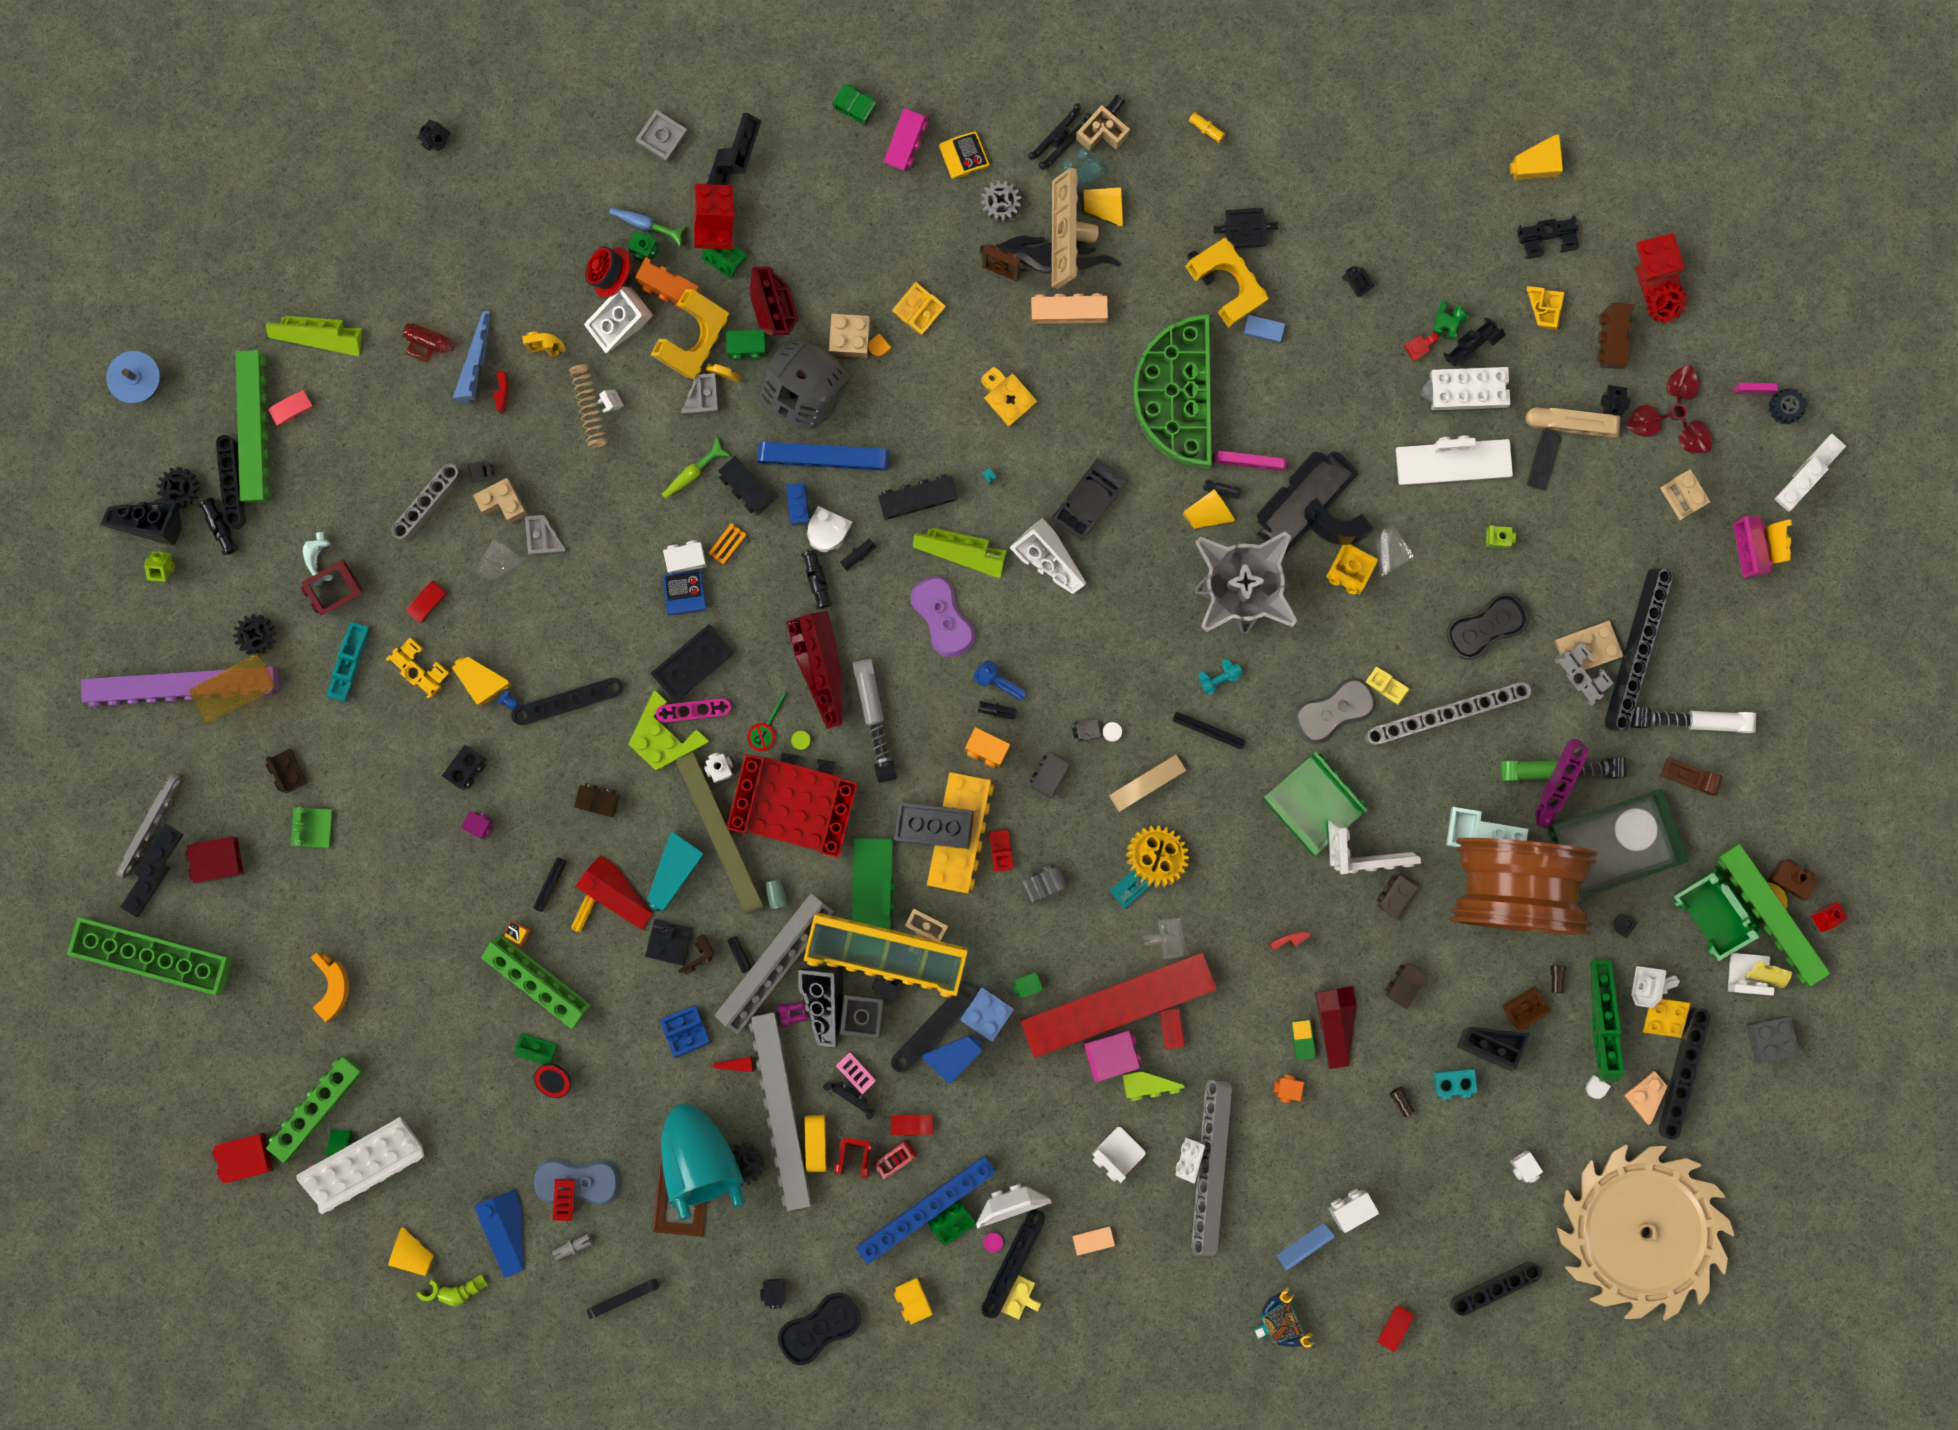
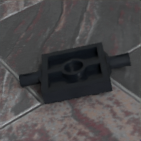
M1263 208L1226 210L1225 225L1213 226V233H1225L1227 240L1233 244L1234 248L1266 246L1265 235L1267 230H1278V222L1266 223Z

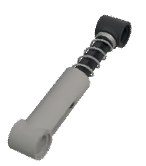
M872 659L854 661L852 663L866 725L871 728L870 734H872L873 738L871 742L874 743L875 748L873 750L876 752V764L874 766L878 783L896 780L894 762L891 761L887 753L889 751L886 748L887 742H885V733H883L882 729L884 725H881L885 720L876 685Z

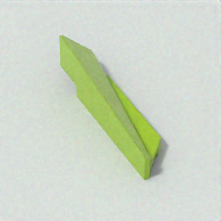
M285 316L281 318L280 323H266L269 338L349 355H360L363 329L343 328V320Z
M937 528L928 529L927 534H914L913 547L997 578L1001 577L1007 550L988 548L989 540Z

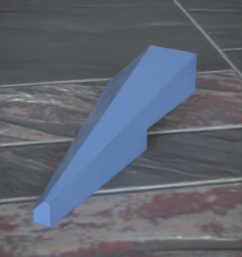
M483 311L453 396L456 402L472 404V400L476 398L479 367L484 368L490 311Z

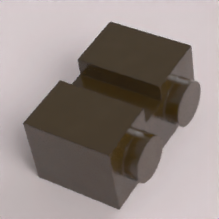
M586 783L585 786H579L574 808L614 818L620 795L615 794L616 790L604 788V791L597 790V785Z
M1409 963L1401 964L1395 972L1397 977L1394 981H1390L1385 988V991H1387L1385 996L1406 1009L1428 977V975Z

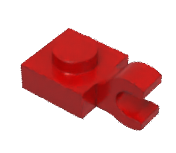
M1436 332L1424 340L1420 335L1405 344L1404 348L1412 361L1415 362L1430 353L1428 347L1437 342L1439 337Z

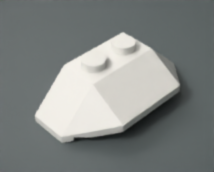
M1021 1183L1009 1187L1010 1191L1004 1193L1002 1190L991 1193L992 1197L988 1198L976 1222L977 1229L1052 1203L1051 1199L1026 1185L1021 1186Z

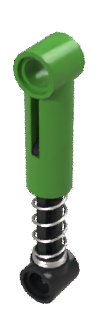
M1607 758L1606 761L1601 763L1595 761V763L1587 761L1584 763L1579 775L1592 774L1594 776V774H1601V776L1606 775L1608 778L1627 777L1626 758ZM1558 760L1501 762L1502 781L1549 780ZM1572 765L1567 766L1565 770L1570 769Z

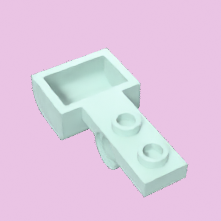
M1457 807L1451 808L1446 846L1461 847V845L1456 843L1457 838H1495L1527 841L1528 829L1481 821V811Z

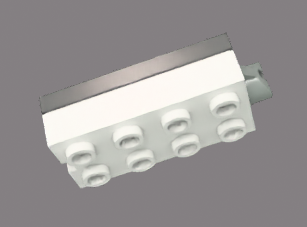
M1508 367L1432 370L1428 375V382L1421 389V395L1430 402V412L1507 409L1510 405V390H1506V385L1509 383Z

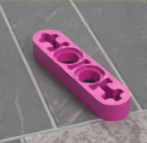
M1215 451L1213 462L1219 464L1286 471L1288 460L1283 458L1226 451Z
M726 699L662 705L657 709L656 716L661 722L724 716L731 710V705ZM721 701L728 705L724 713L717 709L714 710L716 714H711L710 702H714V706L720 705ZM700 704L708 706L709 711L707 714L701 715L698 713L697 708ZM676 706V719H673V715H668L667 719L659 716L662 708H666V711H673L671 707ZM681 706L689 708L690 712L687 717L679 715L678 710Z

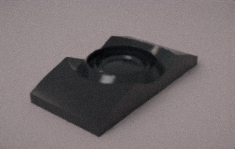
M1097 458L1051 519L1082 541L1128 480Z

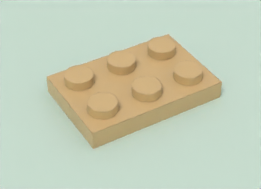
M1610 621L1555 640L1559 654L1565 650L1570 652L1579 645V641L1584 644L1592 655L1589 659L1585 658L1582 661L1583 664L1580 666L1584 670L1623 657Z

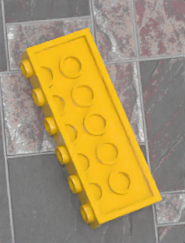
M952 772L949 773L943 807L974 811L969 849L934 846L927 886L966 894L969 893V890L973 891L975 879H971L973 871L977 872L979 860H975L976 853L981 852L983 842L979 841L980 833L984 834L986 822H983L984 814L988 815L990 808L987 798L988 795L992 796L994 785L990 784V779L986 780Z

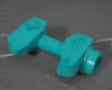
M1228 659L1222 660L1224 673L1213 679L1203 671L1199 673L1198 679L1203 691L1211 695L1216 690L1215 686L1226 680L1229 682L1239 680V676L1243 674L1239 664L1232 665Z

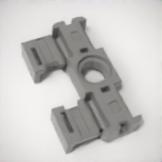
M1579 641V645L1570 652L1567 650L1562 652L1554 659V662L1561 664L1567 672L1565 676L1577 691L1581 690L1589 700L1586 703L1593 705L1596 703V699L1600 700L1603 697V694L1599 691H1605L1614 683L1603 669L1599 670L1600 675L1597 678L1593 677L1591 679L1580 665L1583 664L1582 661L1585 658L1589 659L1592 655L1584 644ZM1577 673H1582L1584 676L1580 683L1574 682V676Z

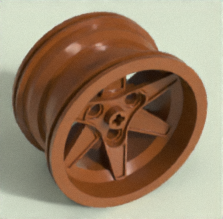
M1495 838L1456 839V843L1461 845V847H1456L1455 851L1460 852V864L1463 871L1467 872L1466 894L1456 900L1455 909H1450V913L1455 914V917H1449V922L1520 931L1591 935V931L1586 930V927H1591L1592 923L1587 922V912L1579 906L1580 883H1585L1590 874L1591 865L1597 863V860L1592 859V857L1597 856V851L1575 846Z

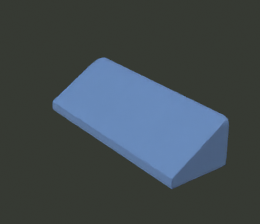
M1322 1223L1279 1253L1277 1259L1285 1270H1289L1335 1236Z

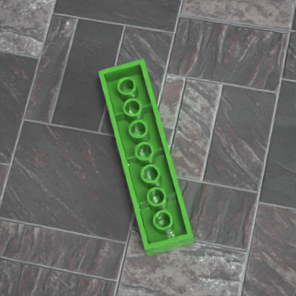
M87 917L77 918L67 951L69 956L213 995H223L234 959L231 956Z

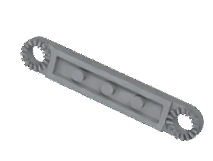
M173 773L167 778L168 781H165L164 789L160 790L123 857L124 860L119 864L120 867L118 866L116 870L117 876L125 879L130 874L136 861L142 858L146 843L152 840L155 827L160 825L163 820L162 814L173 802L172 796L181 782L180 776Z

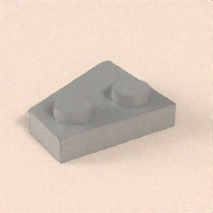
M715 373L696 375L693 386L687 395L688 398L685 405L682 407V415L719 412Z

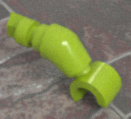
M482 1274L467 1282L466 1286L462 1285L454 1288L444 1286L441 1288L437 1281L430 1280L429 1284L433 1286V1293L427 1296L424 1291H417V1296L423 1301H433L438 1298V1301L454 1307L464 1304L466 1299L470 1298V1294L475 1295L479 1293V1290L488 1286Z

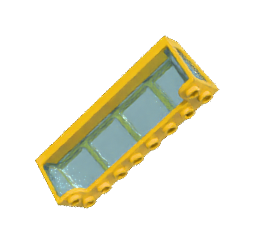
M815 912L804 961H807V964L811 966H818L823 962H827L826 965L831 967L845 966V969L848 971L857 972V970L865 971L864 974L869 976L879 974L883 975V978L894 981L896 978L902 980L904 984L913 985L917 983L921 984L922 988L932 990V987L941 992V996L951 998L952 995L957 996L968 950L966 947Z

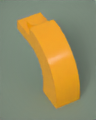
M315 953L311 959L325 974L328 981V989L323 999L313 1009L325 1022H330L341 1012L346 1004L349 994V979L345 968L340 962L331 964L332 959L326 953Z

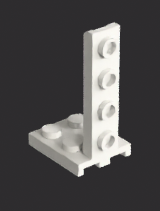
M1328 820L1330 866H1334L1336 871L1340 870V874L1357 873L1358 870L1362 869L1376 871L1377 868L1381 867L1395 869L1396 866L1403 865V867H1414V864L1421 863V858L1413 852L1350 858V850L1347 848V841L1350 839L1349 830L1337 820Z

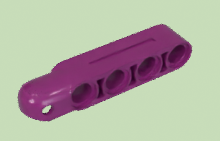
M1579 739L1568 741L1541 795V801L1535 812L1536 824L1539 827H1549L1557 812L1563 808L1588 757V749ZM1580 748L1578 752L1574 753L1575 749ZM1572 765L1570 769L1565 770L1567 766ZM1560 782H1564L1561 786L1557 787ZM1555 799L1553 803L1549 804L1550 800Z

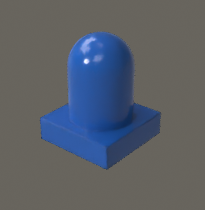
M507 690L503 692L497 701L498 704L502 703L511 710H514L519 705L518 701L509 695Z

